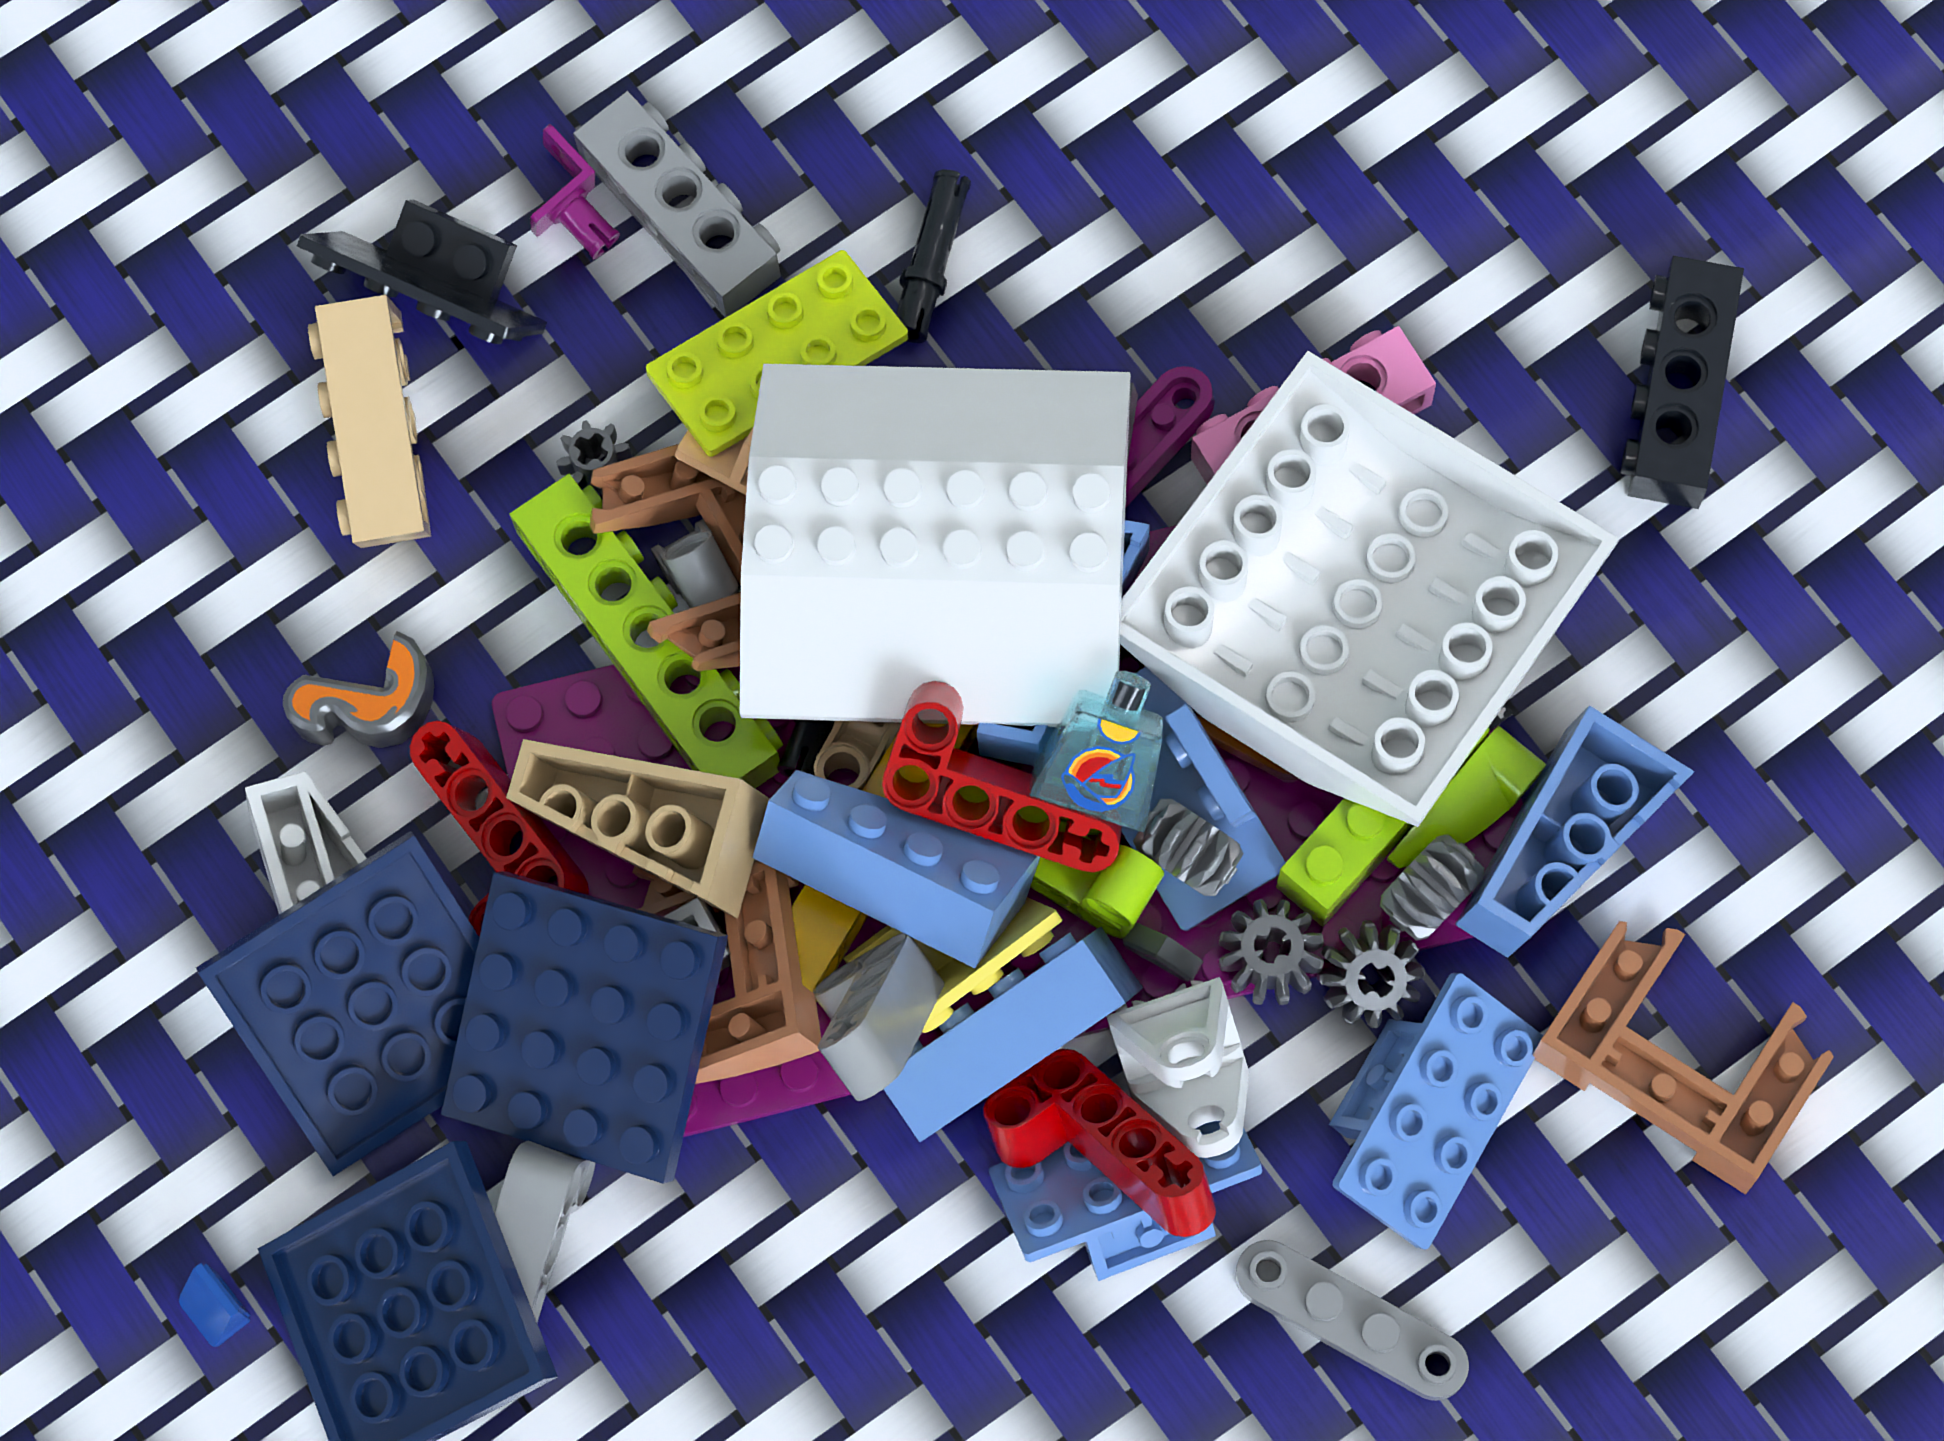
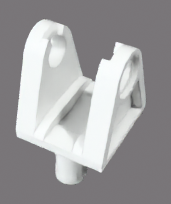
M1220 977L1206 982L1193 980L1191 981L1192 987L1186 988L1184 983L1174 993L1148 1002L1132 1001L1133 1007L1127 1008L1125 1003L1119 1007L1116 1013L1106 1016L1132 1099L1197 1157L1202 1158L1221 1155L1239 1143L1243 1135L1249 1080L1248 1066ZM1221 1121L1219 1123L1220 1129L1213 1133L1202 1135L1200 1130H1196L1197 1127L1205 1123Z

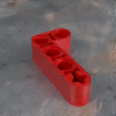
M939 681L923 683L913 691L906 706L883 775V791L885 797L892 805L903 811L1081 871H1101L1114 862L1118 855L1123 824L1121 814L1117 808L1104 812L1087 810L1077 805L1071 799L1065 786L954 748L964 710L959 693L954 687ZM925 709H936L945 715L948 723L941 727H931L921 721L918 713ZM907 765L918 766L927 773L929 779L919 783L910 782L900 774L899 769ZM964 786H977L983 789L989 798L979 803L969 802L960 795L958 790ZM1078 790L1085 798L1101 803L1092 794ZM1026 806H1036L1044 810L1049 818L1038 823L1028 822L1020 816L1018 810ZM1061 816L1069 819V821L1067 820L1065 832L1059 831ZM1090 828L1102 832L1096 836L1095 840H1088L1084 837L1087 836Z
M442 721L428 722L417 730L410 744V757L414 766L496 872L506 871L545 883L551 877L557 875L559 887L589 895L588 882L584 874L538 816L506 798L511 780L480 740L474 735ZM452 759V761H453L454 763H456V764H458V765H460V766H462V767L459 768V769H456V768H454V767H452V766H450V765H447V764H448L449 761ZM488 786L487 800L482 807L476 810L475 801L481 789ZM522 830V844L517 852L511 855V839L517 832ZM489 893L476 904L469 917V922L479 937Z
M1072 1049L1056 1050L987 1098L983 1107L984 1118L997 1154L1006 1165L1015 1168L1031 1167L1069 1142L1170 1234L1181 1237L1197 1235L1206 1230L1213 1222L1216 1215L1215 1202L1204 1166L1199 1158L1083 1054Z

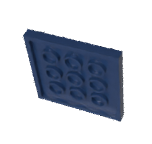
M410 831L196 967V970L332 1176H335L443 1106L479 936L420 843Z
M493 872L441 1115L524 1141H531L559 1152L662 1184L674 1181L728 935L510 872Z
M452 1141L257 1248L328 1441H437L558 1378L467 1141Z

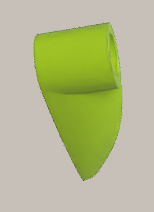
M1500 726L1496 727L1449 782L1418 827L1413 826L1387 857V861L1399 869L1407 867L1437 836L1446 834L1459 844H1465L1513 807L1539 777L1547 764Z

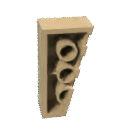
M387 295L315 306L317 323L308 324V334L314 359L323 358L327 381L318 383L317 388L323 417L333 418L336 440L327 442V453L333 477L342 476L345 499L336 501L337 516L342 535H351L352 543L360 548L431 537L422 464L419 455H413L411 445L417 443L416 418L409 396L404 397L402 386L408 385V381H410L408 359L406 354L404 355L400 339H394V333L404 332L401 311Z
M523 739L506 797L539 818L696 898L698 897L702 901L737 919L754 863L753 853L767 804L770 798L738 778Z

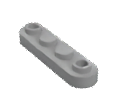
M1273 1240L1258 1241L1248 1246L1241 1254L1236 1267V1283L1242 1295L1251 1303L1422 1398L1435 1401L1444 1400L1457 1393L1464 1384L1469 1371L1468 1357L1462 1345L1449 1335L1280 1242ZM1264 1261L1274 1262L1280 1269V1276L1273 1282H1265L1258 1277L1256 1267ZM1433 1354L1443 1356L1448 1362V1372L1442 1376L1430 1374L1425 1366L1426 1358Z

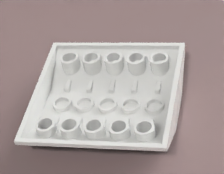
M1307 351L1123 596L1120 644L1204 719L1302 781L1418 827L1615 548L1619 538L1310 351Z
M763 364L748 462L741 565V718L901 723L913 691L923 683L939 681L954 687L961 696L964 706L961 724L978 725L979 723H993L1003 726L1048 725V727L1098 728V718L1117 724V706L1112 704L1119 681L1130 372ZM925 709L918 713V717L923 723H948L945 715L936 709Z

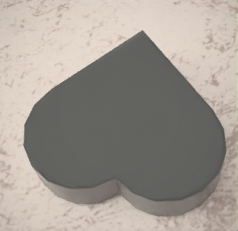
M1137 922L1122 939L1124 947L1186 982L1194 980L1203 964V960L1167 935Z

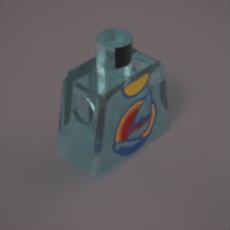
M1117 671L1107 697L1087 690H1079L1034 763L1031 773L1030 796L1144 833L1150 810L1163 733V717L1143 709L1151 688L1150 682L1135 673Z

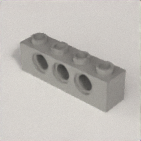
M626 91L573 133L578 152L595 170V175L726 318L741 309L781 277L777 258L780 247L763 225L758 223L752 227L740 214L743 211L741 203L724 183H720L715 187L703 174L706 167L690 145L684 142L678 146L666 133L669 127L659 111L649 102L641 106ZM642 155L658 157L652 165L647 167L632 165V162ZM679 195H690L695 198L690 205L683 208H675L668 205L673 198ZM718 235H725L733 239L729 245L721 249H712L705 245L709 239Z

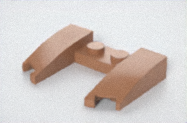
M679 444L592 471L591 485L602 489V509L592 508L590 514V527L593 534L654 526L701 515L741 586L746 506L745 494L678 460L675 457V452ZM741 592L650 621L647 632L658 643L668 639L692 657L691 667L696 671L740 666Z
M754 859L738 919L724 912L735 997L712 1006L695 1084L735 1077L773 1067L819 1051L818 1044L821 1040L816 998L815 994L802 984L789 888L798 886L799 881ZM634 866L633 874L641 879L651 881L644 905L639 910L664 917L696 898ZM710 905V906L713 908V910H714L715 913L722 911V910H720V909H718V908H716V907Z
M1619 921L1540 1040L1533 1056L1536 1061L1581 1090L1585 1091L1589 1083L1684 1143L1696 1151L1692 1161L1746 1195L1761 1175L1834 1056L1828 1050L1813 1060L1793 1028L1803 1023L1807 1016L1800 1006L1792 1002L1735 1093L1731 1094L1626 1027L1686 934L1678 929L1666 928L1663 932L1661 946L1625 941L1627 922Z

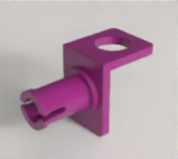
M549 124L543 129V145L574 179L530 217L531 231L538 237L551 225L561 222L589 252L592 259H597L604 254L602 247L604 245L608 249L612 247L620 237V233L586 200L588 193L595 188V170Z

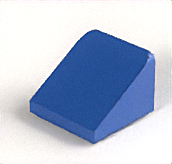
M202 1263L193 1268L180 1294L179 1303L208 1343L213 1347H218L251 1321L249 1319L251 1315L218 1272L208 1264L204 1265Z

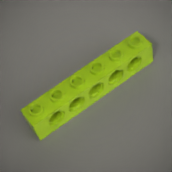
M567 474L512 511L509 515L517 535L691 770L738 778L755 789L779 773L777 766L780 759L776 750L783 746L782 741L767 719L757 718L754 721L753 718H741L740 683L730 670L726 669L720 674L716 669L696 671L691 667L693 658L668 639L649 648L635 644L637 637L647 630L650 621L674 614L672 610L678 606V603L659 576L649 581L638 564L644 558L634 541L624 530L617 535L613 531L593 534L590 527V514L592 508L602 509V499L591 485L581 490L572 476ZM588 537L596 540L593 549L586 554L574 555L567 552L571 543L579 538ZM625 583L631 587L629 593L620 600L608 601L601 597L603 591L611 584ZM682 675H693L700 679L698 687L688 694H676L669 690L672 682ZM726 721L735 726L733 734L724 741L714 742L704 737L707 728L715 722Z

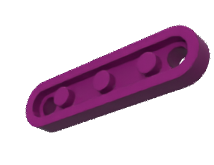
M1186 366L1170 369L1161 375L1137 401L1127 463L1125 508L1196 433L1197 429L1210 418L1215 405L1212 385L1208 377L1200 370ZM1182 399L1195 401L1187 409L1176 407V404Z

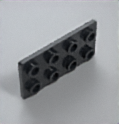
M416 200L405 201L388 250L343 231L300 234L296 245L313 254L311 262L316 266L338 274H345L346 269L366 277L363 283L366 288L389 297H397L399 292L418 300L416 305L418 311L444 321H449L450 317L454 316L471 324L468 330L470 334L490 343L502 344L504 339L522 341V338L525 336L543 334L547 325L546 321L497 300L517 248L516 244Z

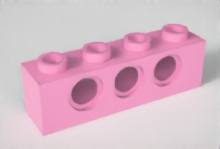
M1400 326L1384 334L1376 330L1362 336L1351 346V352L1332 362L1329 358H1323L1324 361L1354 379L1370 383L1376 392L1412 414H1416L1432 405L1436 382ZM1271 386L1262 390L1251 398L1247 408L1229 418L1226 414L1214 416L1197 429L1196 436L1192 437L1191 460L1206 484L1210 482L1279 390L1278 386Z

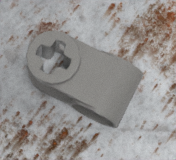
M703 519L695 523L694 531L663 548L657 544L650 548L676 595L680 594L690 608L731 596L739 587L734 573Z

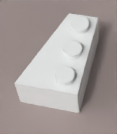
M306 771L245 787L248 812L279 914L367 859L351 838L350 831Z

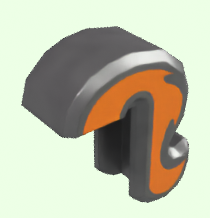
M396 631L386 669L384 688L302 675L287 688L283 695V707L286 717L301 738L310 743L323 746L332 744L334 741L332 731L340 725L362 744L377 748L399 745L415 734L424 723L433 701V674L415 640Z

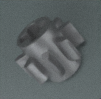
M585 420L582 422V430L573 437L562 435L560 439L569 456L560 458L556 463L560 475L574 474L572 478L582 490L591 485V475L594 469L630 459L632 454L628 443L614 445L617 440V432L613 424L610 423L604 430L591 428L588 421ZM601 453L605 456L603 461L597 459ZM586 457L592 459L587 465L584 463ZM591 485L602 498V489Z

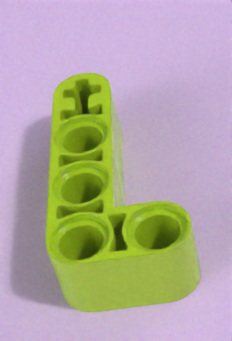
M964 786L958 790L960 795L969 802L979 803L989 798L986 792L977 786ZM1026 806L1018 810L1020 816L1028 822L1038 823L1049 818L1044 810L1036 806ZM1060 821L1059 831L1065 832L1066 824ZM1119 844L1118 855L1114 862L1106 869L1097 872L1081 871L1040 857L1030 888L1097 929L1102 927L1106 934L1121 939L1134 927L1164 877V871L1144 854Z

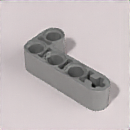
M904 933L890 938L827 976L813 991L817 1002L831 1020L818 1044V1049L857 1101L865 1100L877 1094L900 1075L944 987V981L914 939Z
M525 1141L517 1147L513 1154L494 1213L538 1323L570 1214L581 1207L590 1187L596 1163L544 1147L531 1141Z

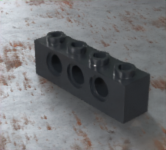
M1673 256L1667 275L1656 274L1649 310L1659 311L1656 330L1646 329L1640 355V364L1650 366L1647 385L1636 384L1630 419L1641 420L1637 440L1627 438L1620 474L1631 476L1627 496L1699 509L1708 487L1744 268ZM1681 319L1693 320L1701 326L1703 332L1698 334L1685 333L1679 329L1676 321ZM1672 373L1683 374L1692 381L1694 386L1689 389L1676 388L1668 382L1666 376ZM1661 428L1675 429L1683 436L1685 442L1668 444L1660 439L1656 431Z

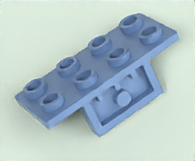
M1145 667L1122 682L1135 688L1146 689L1141 700L1144 710L1134 724L1147 720H1153L1157 724L1158 730L1153 735L1140 739V742L1155 745L1160 751L1157 758L1139 755L1136 761L1148 770L1149 776L1146 780L1136 777L1134 790L1125 803L1117 807L1123 821V835L1131 848L1136 850L1133 840L1140 830L1139 824L1149 810L1152 811L1160 799H1173L1237 841L1243 852V856L1236 866L1237 871L1229 883L1223 885L1216 896L1202 895L1162 868L1164 877L1156 889L1180 929L1189 931L1279 876V871L1286 862L1191 706ZM1060 727L1071 731L1074 730V728L1070 727ZM1096 734L1092 741L1093 747H1108L1116 751L1119 750L1121 745L1112 743L1099 734ZM1106 787L1103 795L1115 796L1118 792L1115 788Z
M1451 973L1423 1023L1388 1019L1329 1123L1332 1128L1346 1138L1356 1140L1333 1180V1187L1416 1248L1428 1249L1535 1059L1533 1053L1543 1035L1465 975Z
M1221 1121L1205 1123L1197 1127L1196 1130H1200L1202 1135L1213 1133L1220 1129L1219 1123ZM1244 1127L1239 1143L1231 1150L1218 1156L1198 1157L1204 1166L1212 1193L1262 1173L1261 1162ZM1069 1142L1031 1167L1015 1168L1002 1162L989 1169L991 1181L1024 1259L1027 1262H1034L1084 1242L1092 1268L1098 1281L1216 1236L1213 1223L1199 1234L1188 1237L1174 1236L1165 1231Z

